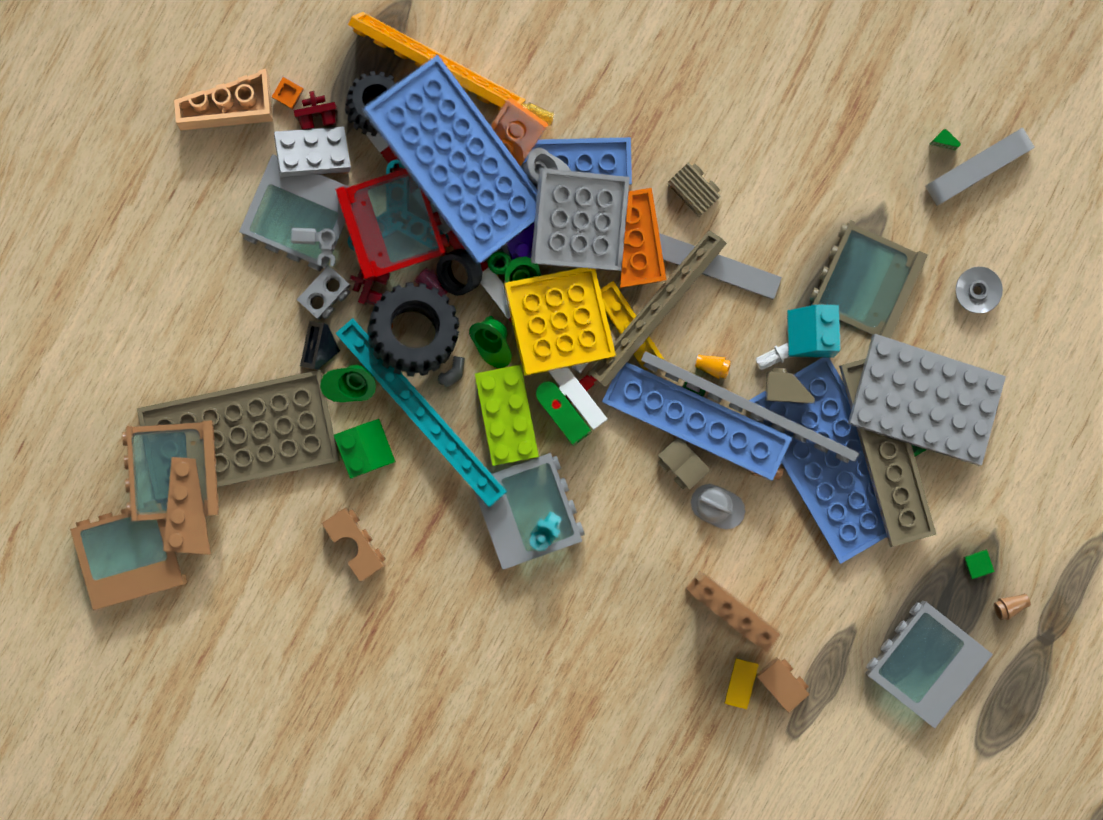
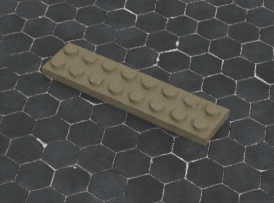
M866 359L839 366L851 410ZM856 427L890 547L937 535L911 444Z

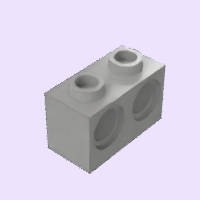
M328 265L297 300L317 319L320 320L322 317L326 319L334 311L332 306L338 300L342 302L350 294L348 289L351 285ZM334 279L338 280L340 283L339 289L336 292H330L328 290V283ZM318 296L322 297L324 305L320 309H314L312 300Z

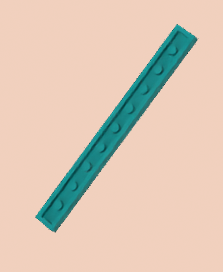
M353 318L335 333L489 508L507 493L503 486L402 373L400 375L394 373V368L391 366L388 369L382 365L383 360L381 358L376 359L373 354L374 349L370 348L368 342L369 335Z

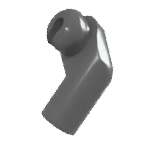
M453 356L452 369L446 373L439 374V384L446 387L452 386L462 378L464 357Z

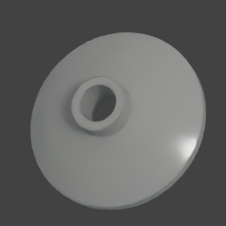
M970 268L961 274L956 283V297L961 306L970 312H988L995 308L1001 300L1003 293L1002 282L998 275L989 268ZM978 286L981 288L980 295L974 293V287Z

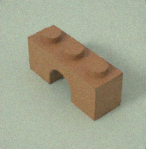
M345 507L321 524L334 543L343 537H350L357 542L358 553L347 563L361 582L384 567L383 561L386 558L379 548L374 549L370 543L373 538L367 529L362 530L357 522L360 519L353 509L349 511Z

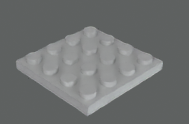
M539 168L531 263L621 271L630 177Z

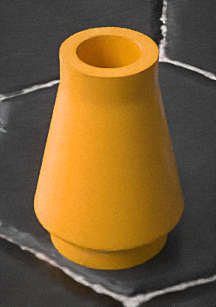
M699 354L695 368L701 369L719 380L720 378L726 379L731 361L726 360V357Z

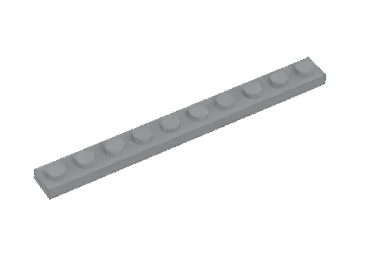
M645 351L641 359L645 362L644 367L655 372L659 368L667 372L665 377L676 382L680 378L688 382L686 387L697 392L703 389L709 392L707 397L718 402L724 399L730 402L728 407L739 412L745 409L751 412V418L762 423L766 419L773 423L771 427L784 433L785 429L794 433L793 438L805 443L808 439L815 443L814 448L827 453L829 449L837 453L835 458L846 463L849 460L855 462L859 455L858 452L653 354Z

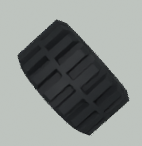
M375 71L370 72L369 76H366L365 73L360 75L359 80L356 78L353 81L345 102V113L349 114L347 119L349 123L354 122V129H362L361 133L364 135L370 132L371 136L376 137L379 132L363 112L365 106L362 100L368 96L380 97L399 83V81L394 83V77L391 75L388 78L385 77L384 72H380L379 75H375Z

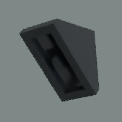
M309 321L300 366L318 370L339 353L340 349L328 324Z

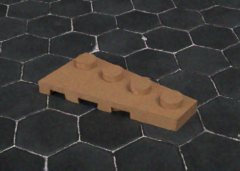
M172 457L163 551L211 555L196 459Z

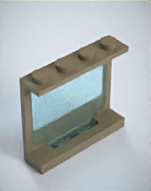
M850 220L847 225L843 224L838 233V237L841 239L837 246L833 245L828 255V258L831 259L829 266L823 267L818 278L822 280L818 289L814 287L809 300L812 301L811 305H839L840 321L871 335L877 334L891 338L928 254L921 251L914 252L854 225L855 222Z

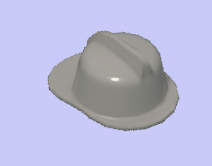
M542 148L531 150L527 161L521 166L535 187H538L539 168L571 171L562 160Z
M706 484L697 488L692 495L691 506L695 515L716 527L732 529L738 526L744 519V503L741 498L717 485Z

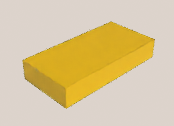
M735 658L724 704L748 709L758 663Z

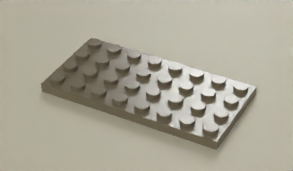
M321 370L137 408L140 426L199 423L212 420L214 423L217 487L340 461L327 398L320 389ZM184 432L142 435L155 499L168 498L172 457L187 458L186 435Z

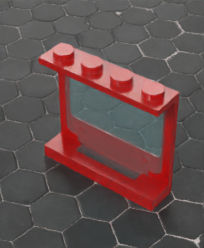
M406 168L347 188L342 186L335 189L364 279L370 280L447 254L446 248L449 247L446 235H441L438 226L442 225L439 213L438 211L433 212L430 200Z

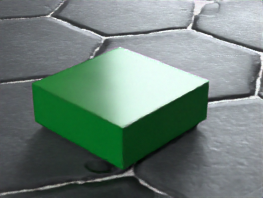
M987 549L964 556L971 579L995 572Z

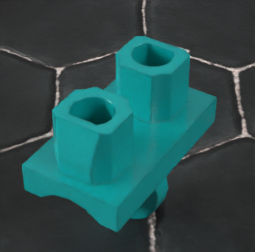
M550 511L545 520L539 519L530 533L529 544L533 550L542 552L551 546L560 533L557 527L562 518Z

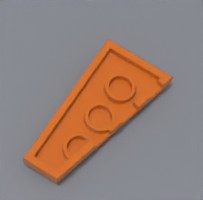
M652 188L628 192L620 288L666 281Z

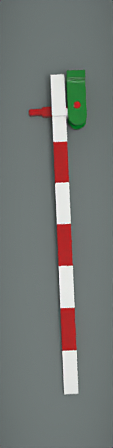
M370 132L366 133L388 164L392 160H399L380 133H377L376 137L371 136ZM397 164V167L393 170L395 172L403 168H400L399 164ZM409 176V191L427 213L420 188L413 177ZM431 203L433 212H436V208ZM439 214L442 225L438 227L448 234L451 246L454 250L465 249ZM483 260L480 262L483 272L480 283L512 324L503 283L495 273L490 271L488 263ZM565 367L548 371L560 387L558 388L552 382H543L537 387L536 397L574 447L591 434L592 431L571 403L575 405L593 430L608 419L586 392L595 385L594 382L597 380L591 375H587L578 381L569 368Z

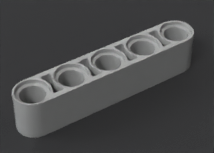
M1021 128L935 179L925 187L938 206L1035 147L1024 128Z

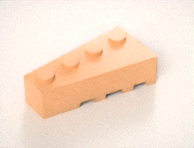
M266 68L259 70L258 73L253 75H245L230 83H222L207 91L202 90L174 100L176 124L180 130L273 121L270 77Z

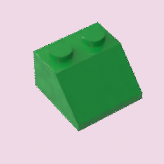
M380 418L334 434L350 479L396 462Z

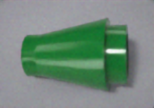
M495 252L488 259V267L491 272L504 275L511 259L505 252ZM502 263L505 265L503 268H497L498 264Z

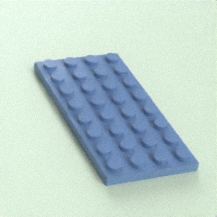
M439 55L432 58L363 109V112L476 264L482 262L535 221L536 187Z
M823 357L793 374L815 398L814 403L765 401V391L749 401L859 453L855 462L849 460L846 463L835 458L837 453L829 449L825 453L814 448L815 443L808 439L804 443L793 438L794 433L787 429L783 433L792 437V440L781 463L835 557L841 564L887 537L857 428L848 424L851 407L844 382L830 358ZM764 419L762 423L757 420V422L772 428V422Z

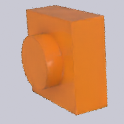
M282 77L272 98L293 110L304 89Z

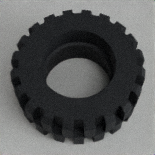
M413 282L406 283L403 288L400 285L394 286L391 292L386 291L382 294L380 301L377 300L371 312L368 325L370 348L374 349L373 354L377 360L380 358L383 360L382 365L388 369L391 366L394 368V373L399 375L401 371L407 372L409 377H414L415 373H420V376L427 375L429 370L436 371L442 363L445 364L449 359L459 336L458 327L460 324L459 318L455 317L457 311L454 305L450 306L448 304L450 299L446 295L442 297L438 295L439 290L433 287L432 290L426 288L427 284L420 283L419 287H414ZM405 312H417L426 316L435 328L433 341L429 345L420 348H412L401 344L391 331L394 318Z

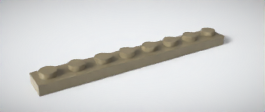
M709 230L613 343L616 356L599 360L589 374L606 387L727 243Z

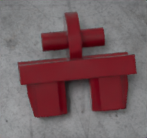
M309 91L310 98L302 100L303 107L312 105L311 107L293 110L294 116L299 121L302 130L315 129L313 117L317 116L322 117L324 127L336 125L337 105L335 102L318 105V103L326 102L325 95L316 97L315 91Z
M360 269L357 277L350 275L349 279L355 282L353 291L359 293L361 285H364L358 302L366 306L367 304L375 305L377 300L380 301L382 294L372 290L374 283L378 282L387 286L391 274L388 273L370 280H364L362 270Z

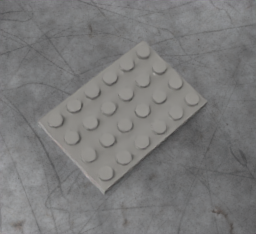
M874 334L871 338L848 424L981 466L1006 376Z

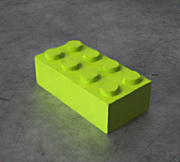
M521 365L475 373L492 465L539 457Z

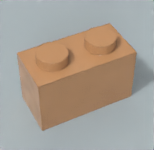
M776 657L758 672L756 676L789 713L810 695L806 691L809 686L800 676L796 679L792 675L791 671L793 668L785 658L780 661Z

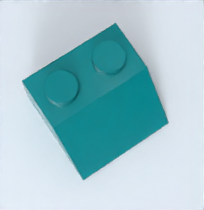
M811 305L787 311L788 357L834 358L840 352L839 305Z

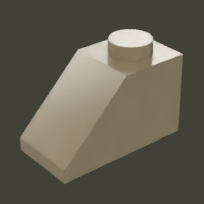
M773 368L772 372H767L765 401L814 403L815 398L793 373H787L786 368Z

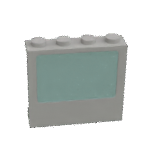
M272 154L239 232L245 235L243 239L254 244H257V241L266 244V249L277 254L279 250L288 253L287 258L296 262H300V259L309 262L308 267L321 272L322 268L325 269L328 266L330 258L325 256L322 259V265H318L317 258L322 252V249H319V242H316L315 245L292 244V228L316 229V232H320L323 229H332L337 236L336 246L346 221L335 189L342 186L347 188L349 186L321 174L280 177L277 156Z
M551 453L493 473L492 475L507 493L490 508L475 492L503 570L582 542L581 536L585 535L581 522L576 523L573 514L577 513L573 500H567L565 492L569 491L566 480L565 478L560 479L557 470L561 469L557 456L552 457ZM551 511L562 518L557 527L560 533L551 546L542 552H537L529 544L530 533L539 519L545 520Z
M922 600L921 603L917 602L909 611L911 616L906 622L904 620L901 621L896 627V635L893 639L885 641L880 648L882 653L878 658L873 657L866 666L868 670L865 674L924 721L936 728L993 654L929 603Z

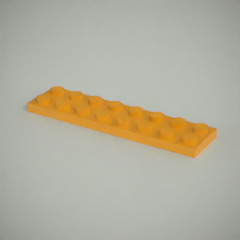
M364 12L352 16L348 23L349 26L353 27L352 31L363 37L367 35L373 38V42L380 47L386 48L388 46L395 50V55L403 59L408 57L416 61L415 65L419 68L439 55L465 92L471 91L477 94V99L487 104L491 102L497 105L499 111L510 97L522 106L525 102V99Z

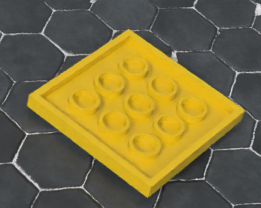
M578 268L503 284L524 376L616 356L594 268Z

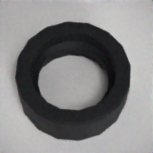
M455 249L442 256L437 263L436 273L438 281L450 294L455 296L465 295L477 288L482 281L483 272L481 264H476L465 249ZM452 260H456L464 266L468 276L466 285L460 283L453 275L451 269Z

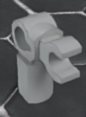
M292 228V244L315 245L316 242H319V249H322V252L317 258L318 265H322V259L325 256L331 259V266L335 265L336 259L332 254V250H335L337 239L335 231L323 229L320 232H316V229Z

